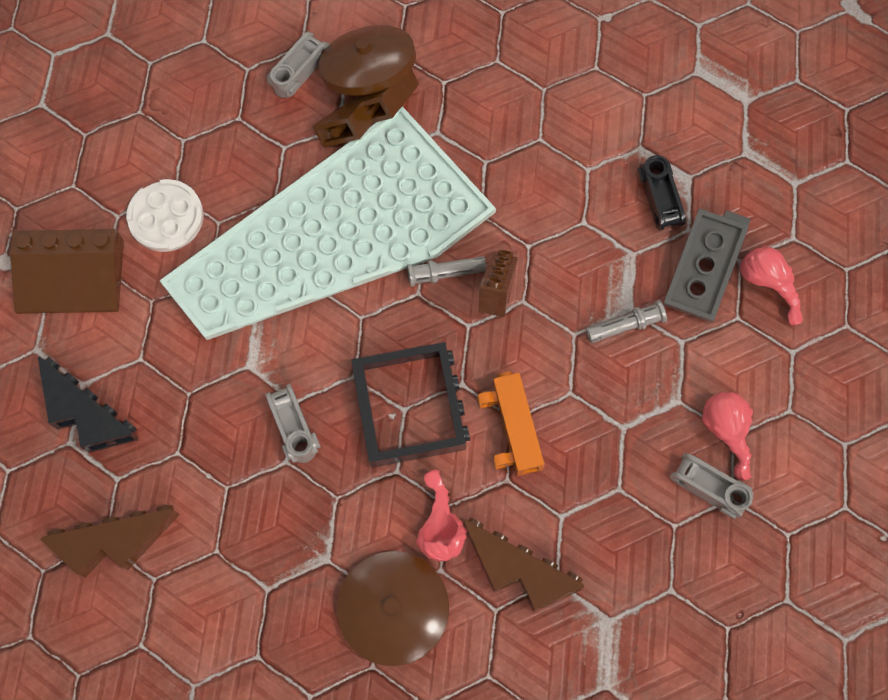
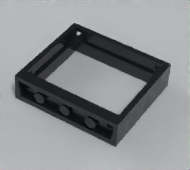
M446 342L351 359L371 468L466 450V442L470 441L468 426H462L461 416L465 415L463 401L457 400L455 391L460 390L457 374L452 375L450 366L455 365L452 350H447ZM440 356L456 438L379 452L365 370Z

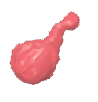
M771 247L757 248L748 253L739 265L741 275L750 283L769 287L777 291L790 305L788 312L789 323L791 325L801 324L803 318L800 310V299L793 285L794 274L792 273V267L788 265L783 255L777 249Z
M721 392L713 395L706 401L701 421L710 432L714 433L715 437L723 440L728 445L730 451L736 454V457L739 459L738 464L733 469L734 477L740 481L748 480L752 477L750 474V459L752 455L749 452V447L746 445L745 437L752 423L753 410L750 407V403L746 402L739 394Z
M434 469L425 474L424 481L429 488L434 489L436 492L435 501L433 502L429 519L418 533L416 544L429 559L448 561L460 554L467 538L466 533L468 530L457 515L450 512L448 504L450 500L448 496L449 491L442 482L439 474L440 470Z

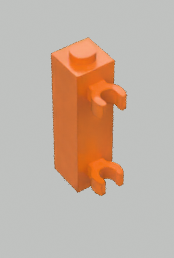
M511 371L500 373L497 375V378L493 379V392L478 394L480 409L498 404L510 449L509 453L494 455L495 468L497 470L514 465L516 476L542 471L545 464L520 373L513 374Z

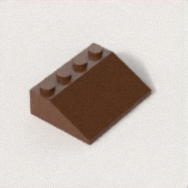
M117 230L13 231L10 257L15 313L119 312L124 240Z

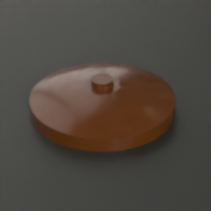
M386 25L362 27L340 36L324 50L319 60V71L325 85L337 93L353 96L372 94L385 90L402 80L414 66L416 50L412 38L402 29Z
M388 551L364 559L347 575L338 595L337 618L345 640L360 656L379 665L401 666L421 659L438 644L447 626L449 600L441 577L430 564L410 553Z

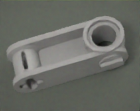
M309 31L303 34L267 76L268 84L273 87L275 94L281 98L293 96L319 66L320 57L329 44L314 38L313 33Z
M287 384L285 389L275 393H266V398L285 443L282 448L287 460H292L293 463L309 462L316 453H319L317 449L320 448V444L315 432L311 434L291 384ZM298 443H308V446L304 451H295V447Z
M683 453L681 456L682 462L676 472L671 473L670 478L676 484L719 508L720 512L732 519L741 518L744 511L752 504L754 495L752 488L739 480L736 481L699 458ZM689 467L690 470L688 471L687 475H685V472ZM730 494L740 496L742 505H734L730 500Z

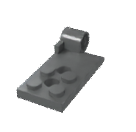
M699 208L663 305L713 323L751 218L728 210L725 211L723 216ZM702 259L710 260L713 264V269L709 272L702 271L699 267V261ZM700 283L704 287V293L699 296L692 294L690 285Z

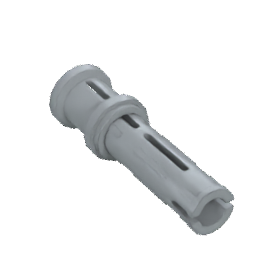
M484 256L445 263L428 261V264L417 266L407 264L410 287H415L417 283L431 282L434 284L439 279L484 273L486 271Z
M657 300L653 305L641 309L636 307L632 310V313L587 327L586 333L592 344L631 329L644 330L647 325L659 321L662 323L667 322V315L662 302Z

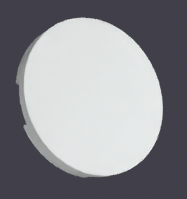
M164 179L137 191L128 205L126 218L129 229L138 243L153 251L168 252L184 247L196 237L201 229L204 214L201 201L191 187L180 181Z

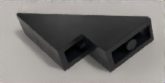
M40 356L38 357L48 423L59 430L77 425L80 447L88 453L138 441V437L134 434L138 430L126 419L122 423L115 418L118 414L106 403L103 407L96 403L99 397L87 387L84 391L77 387L79 381L67 372L65 375H62L57 371L61 366L49 356L45 360Z

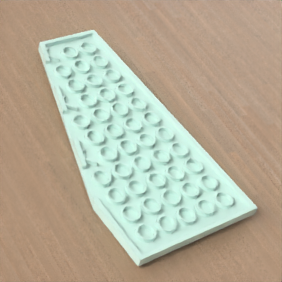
M401 107L392 119L376 122L369 127L361 139L347 143L162 278L160 282L204 338L209 340L407 268V264L415 266L437 258L496 213V208L413 117Z

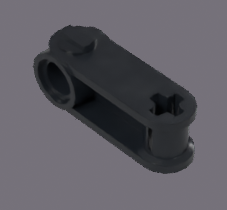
M660 155L650 156L645 163L640 164L637 172L640 182L643 183L656 227L659 231H662L668 226L677 224L684 226L686 223L685 212L673 178L670 162ZM655 169L660 174H653L650 170Z

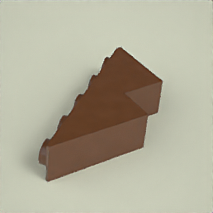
M411 69L395 85L376 93L358 95L312 127L323 147L359 140L373 123L392 119L417 88L419 82Z
M498 250V253L492 254L479 287L480 313L505 317L518 257H514L513 252Z
M173 505L158 507L157 512L146 514V511L133 512L129 514L130 518L119 520V517L103 519L102 524L92 526L91 523L76 525L75 530L65 532L64 529L52 530L47 532L48 536H44L40 540L77 575L85 578L107 554L120 567L129 570L174 522L179 514L174 511Z
M469 518V520L464 521V527L468 530L467 534L494 593L520 581L535 612L584 588L583 579L570 571L565 574L557 570L558 565L549 559L543 558L541 561L533 557V551L523 545L518 544L517 547L507 542L508 538L497 531L491 534L484 530V525L476 519Z

